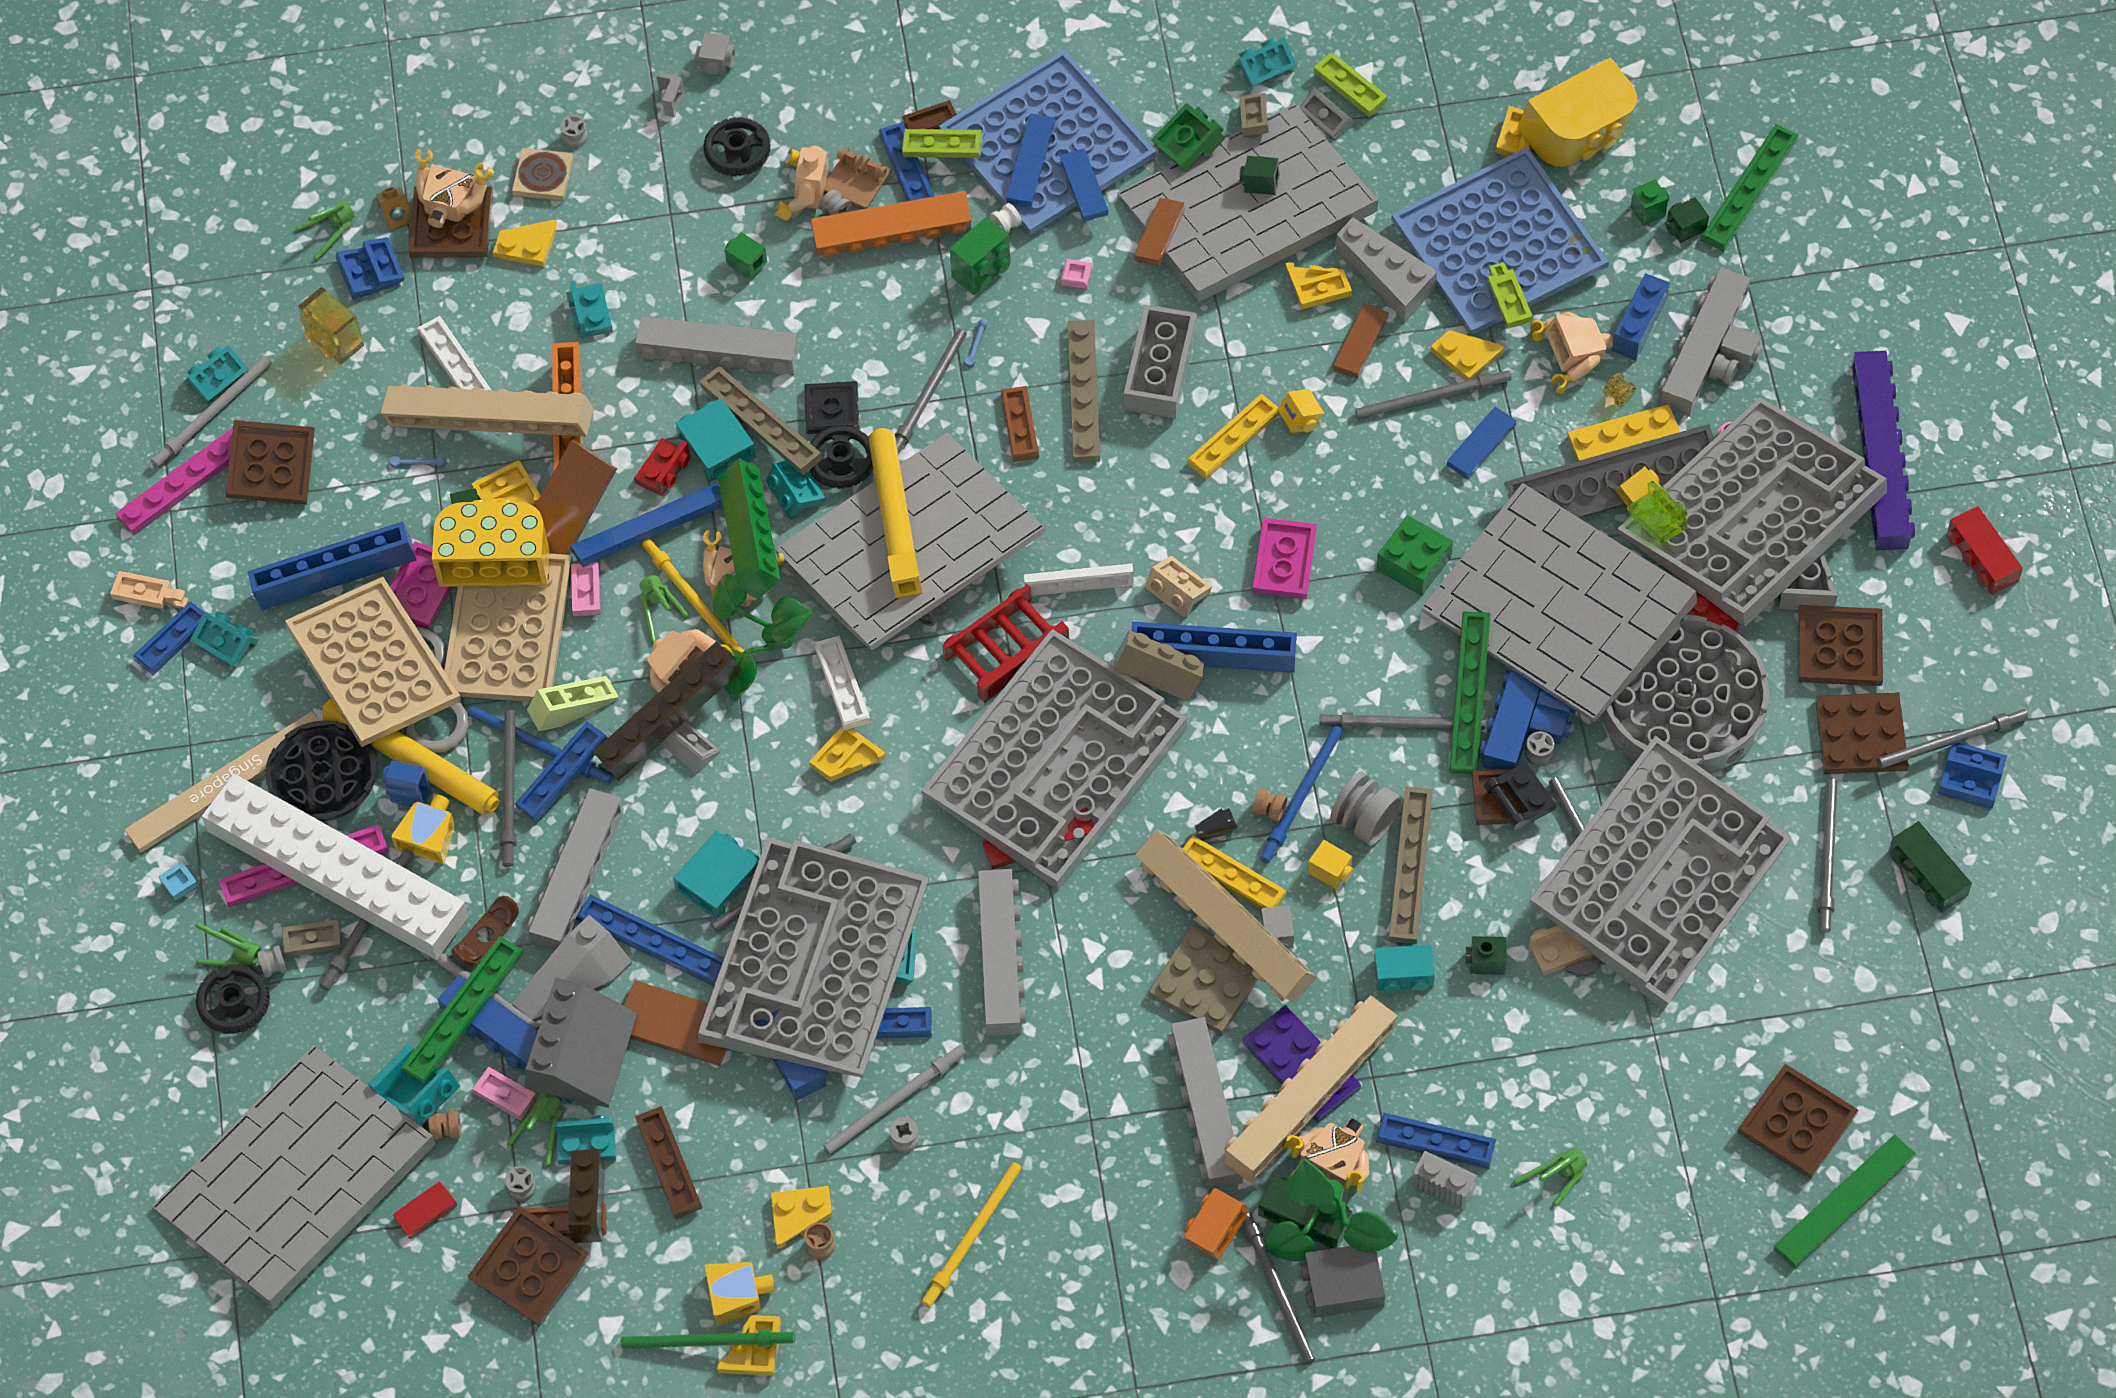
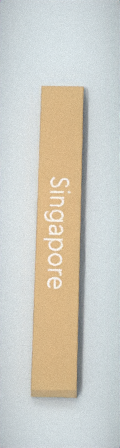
M313 711L309 712L125 829L126 834L139 852H144L204 814L234 774L251 783L264 776L268 757L272 749L276 748L285 739L284 735L298 726L319 721Z

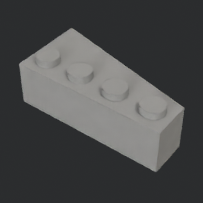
M1354 217L1337 234L1336 252L1357 274L1363 276L1367 281V285L1372 290H1376L1383 297V302L1399 314L1398 317L1404 324L1436 289L1437 271Z
M1824 553L1779 594V609L1799 610V605L1835 606L1837 592L1835 587H1833L1829 566H1827Z

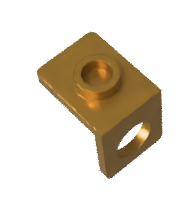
M389 187L376 194L390 230L411 223L412 215L401 187ZM394 207L404 209L405 215L402 220L394 221L390 218V211Z

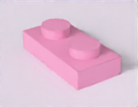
M593 562L584 567L580 563L571 564L573 616L601 615L598 562Z
M490 1067L486 1069L472 1089L475 1095L519 1120L523 1119L537 1099L536 1093L525 1089L524 1086Z

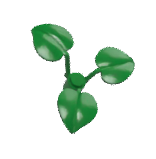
M725 574L719 580L714 591L712 606L715 614L719 618L729 619L736 611L738 614L764 626L762 639L766 643L764 646L746 649L743 654L737 650L732 651L734 656L729 654L742 671L726 684L724 688L734 701H738L740 696L752 685L757 674L756 661L750 654L765 650L773 651L774 646L783 649L790 648L794 642L795 635L804 626L813 612L796 599L786 596L779 599L772 609L771 619L773 623L765 622L739 607L746 600L747 593L738 588L735 575Z
M1303 1158L1289 1176L1286 1183V1192L1293 1201L1300 1205L1308 1206L1314 1204L1315 1210L1302 1230L1290 1221L1275 1225L1266 1237L1265 1247L1272 1255L1287 1261L1299 1262L1305 1260V1253L1313 1252L1314 1249L1313 1240L1305 1234L1309 1232L1319 1212L1332 1214L1338 1209L1340 1210L1342 1223L1347 1227L1344 1232V1240L1357 1250L1363 1252L1380 1251L1392 1245L1397 1240L1398 1234L1390 1228L1386 1221L1371 1212H1357L1348 1221L1345 1211L1346 1203L1341 1201L1344 1193L1343 1185L1337 1180L1328 1179L1315 1165Z

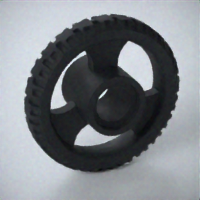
M733 117L718 122L708 131L705 136L703 149L707 162L715 171L726 176L737 177L739 175L740 177L757 171L765 164L770 154L771 144L769 135L761 124L759 125L758 122L752 121V119ZM742 129L749 130L752 133L748 136V134ZM713 144L724 146L727 162L724 163L716 158L713 153ZM755 146L761 147L759 154L753 160L747 162L751 156L750 148Z
M834 426L821 431L812 439L810 444L817 450L825 442L833 440L827 447V457L809 470L814 479L822 485L837 489L849 488L860 484L861 481L863 482L872 473L873 464L868 436L861 430L849 426ZM849 440H856L864 447L866 458L859 459L854 457V448ZM829 470H831V472H833L834 474L841 476L847 475L852 471L855 472L854 474L846 477H834L827 474Z
M227 965V967L223 966L218 968V970H214L201 982L196 994V1008L201 1020L210 1029L219 1033L222 1032V1034H238L239 1032L248 1031L249 1028L251 1029L263 1019L269 1007L270 993L264 978L254 969L247 966L244 967L243 965ZM235 977H244L251 980L259 991L251 995L246 994L243 986L239 982L234 981ZM217 984L219 987L216 997L219 1005L212 1010H207V995L211 988ZM231 997H238L234 1002H227ZM248 1008L253 1010L248 1017L240 1021L225 1022L226 1016L238 1018L243 1016Z

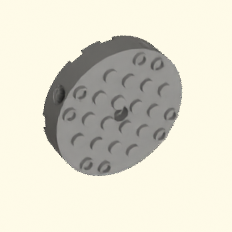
M1685 615L1680 621L1678 631L1601 714L1602 720L1614 743L1635 762L1652 739L1657 736L1709 774L1714 773L1742 758L1760 735L1769 700L1767 673L1757 652L1736 631L1724 624L1720 626L1709 622L1705 617Z

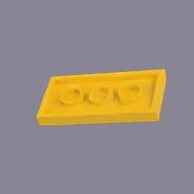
M1669 404L1569 431L1567 439L1576 461H1580L1681 431Z

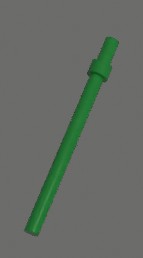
M771 1329L758 1330V1333L621 1337V1348L726 1345L772 1347V1344L795 1343V1332H772Z

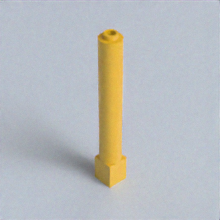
M879 428L869 435L868 440L888 553L891 581L895 597L900 598L920 594L923 591L895 434L889 429Z
M330 698L323 705V721H336L347 724ZM395 731L370 743L374 749L394 761L425 767L427 770V780L431 784L478 813L487 815L497 809L500 800L498 799L499 793L403 733Z

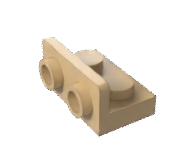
M1173 556L1153 566L1145 584V588L1184 618L1190 614L1193 604L1209 595L1212 589L1210 584Z
M1559 926L1550 929L1541 928L1535 931L1529 939L1528 949L1542 977L1594 957L1593 953Z

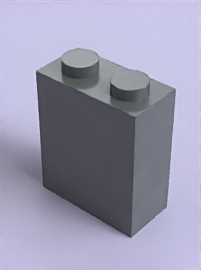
M1351 1246L1305 1253V1263L1300 1264L1302 1280L1309 1283L1310 1290L1305 1291L1308 1309H1314L1315 1318L1385 1306V1292L1376 1251L1363 1252Z

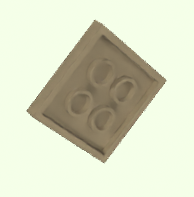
M1191 926L1149 990V997L1190 1019L1205 1017L1207 1028L1222 1036L1258 979L1251 973L1253 968L1248 963L1244 965L1232 955L1235 950L1229 945L1225 947L1213 936Z

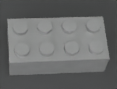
M1144 305L1124 389V410L1177 418L1197 331V313Z

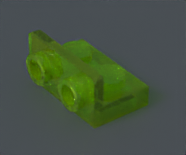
M1652 480L1647 483L1648 493L1627 506V513L1662 545L1687 529V510L1681 502H1676L1671 498L1663 486L1659 487Z

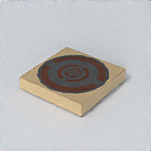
M522 148L512 189L513 196L564 201L574 160L573 153Z

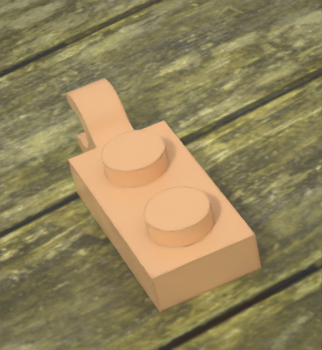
M123 571L118 572L110 592L114 600L163 609L165 603L182 609L188 602V598L184 597L185 591L171 589L170 581Z

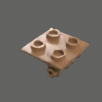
M848 148L840 149L837 153V158L840 160L827 178L824 191L829 192L836 189L841 193L843 199L847 198L851 203L867 209L892 170L885 167L882 163L878 164L871 161L868 157L864 158L862 154L857 155L850 152Z

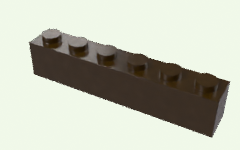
M716 641L599 745L593 753L619 781L737 676L742 669Z

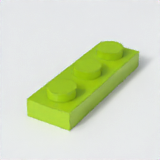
M1333 52L1314 66V74L1368 117H1371L1387 103V95Z
M905 129L902 153L904 157L980 158L983 140L982 130Z

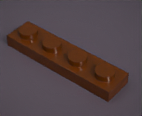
M662 1106L635 1116L675 1219L701 1210L702 1204Z

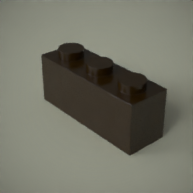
M600 1149L571 1151L568 1228L574 1243L602 1242L605 1165Z

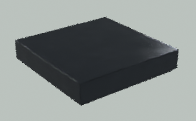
M857 381L804 384L807 434H818L834 426H849L860 430Z

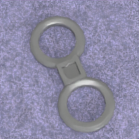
M416 627L423 639L434 648L435 657L443 668L446 660V648L443 641L430 629ZM460 702L448 707L447 709L452 711L457 717V725L449 737L440 741H429L420 737L415 730V723L404 727V734L434 753L446 752L456 747L465 738L469 727L468 714Z

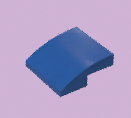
M388 237L363 241L362 248L339 251L336 254L337 263L352 299L377 293L404 281L405 277Z
M1963 743L1951 745L1938 794L1993 809L2007 755Z

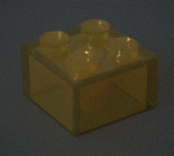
M322 286L298 305L301 316L299 320L305 329L303 332L304 336L311 344L316 343L319 345L323 354L328 359H334L342 365L364 346L357 317Z

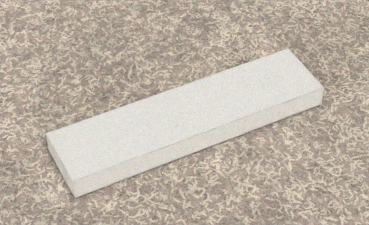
M440 316L417 328L419 335L455 387L470 390L473 388L491 390Z
M1131 563L1024 574V586L1028 584L1031 587V596L1134 585L1133 566Z
M840 636L813 643L844 731L871 723Z

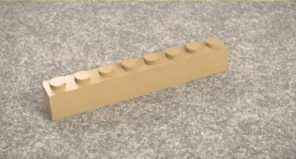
M401 384L399 386H388L381 415L390 427L587 437L594 408L586 395L576 392L571 394H559L553 391L534 393L529 390L512 392L505 389L491 391L473 388L470 390L457 387L435 388L429 385L411 387Z
M1156 829L1135 854L1142 861L1140 864L1141 868L1151 876L1156 874L1161 879L1158 884L1170 894L1174 892L1179 897L1177 902L1187 911L1192 909L1197 914L1195 919L1206 929L1211 927L1216 932L1214 938L1225 947L1229 945L1235 951L1232 955L1242 964L1246 965L1248 963L1253 968L1251 973L1262 983L1267 981L1272 986L1271 993L1279 1000L1284 1001L1287 999L1296 1003L1317 978L1168 834Z
M1370 996L1364 1003L1360 1001L1356 1004L1351 1012L1352 1016L1346 1022L1342 1020L1334 1029V1035L1328 1041L1324 1039L1318 1045L1314 1057L1311 1060L1305 1059L1297 1070L1298 1074L1293 1079H1286L1279 1089L1280 1093L1274 1099L1270 1097L1261 1108L1262 1112L1258 1117H1251L1243 1127L1244 1132L1238 1138L1232 1137L1224 1148L1226 1151L1224 1163L1250 1184L1283 1150L1282 1147L1287 1137L1290 1135L1296 1136L1395 1029L1398 1015L1373 996Z

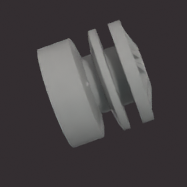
M1361 771L1347 783L1339 794L1332 808L1330 820L1338 825L1342 823L1341 827L1347 831L1356 825L1354 835L1368 845L1373 846L1382 839L1395 821L1401 809L1403 798L1387 787L1377 792L1379 782L1375 779L1369 780L1370 776Z

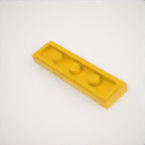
M1261 393L1187 459V464L1207 480L1280 415L1278 407Z
M1193 835L1183 847L1223 888L1260 910L1261 908L1278 907L1286 896L1287 891Z

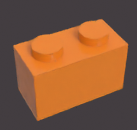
M1214 1187L1211 1194L1208 1193L1203 1198L1200 1205L1201 1210L1196 1218H1192L1188 1222L1184 1238L1191 1246L1219 1261L1249 1211L1243 1203Z

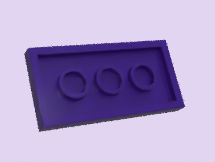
M1286 1005L1242 1038L1243 1045L1281 1085L1286 1079H1293L1298 1074L1297 1070L1301 1063L1307 1058L1311 1060L1316 1054V1048L1321 1043ZM1351 1075L1312 1118L1317 1123L1360 1090L1361 1083Z

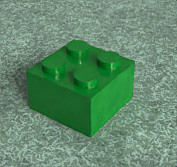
M985 217L949 248L951 277L972 295L986 289L992 279L999 273L1003 274L1011 264L1009 234L988 217Z
M1407 515L1378 552L1377 571L1423 596L1451 559L1453 541Z

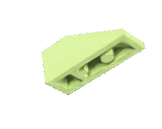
M607 676L539 689L527 711L537 729L543 731L571 723L617 701L619 696Z

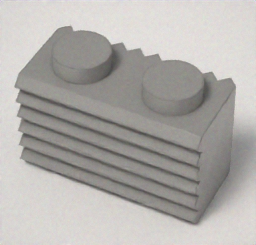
M1425 1151L1414 1170L1412 1185L1413 1188L1418 1187L1419 1191L1428 1192L1429 1196L1434 1195V1198L1439 1197L1440 1201L1449 1202L1450 1206L1460 1207L1462 1211L1465 1210L1476 1189L1477 1175Z

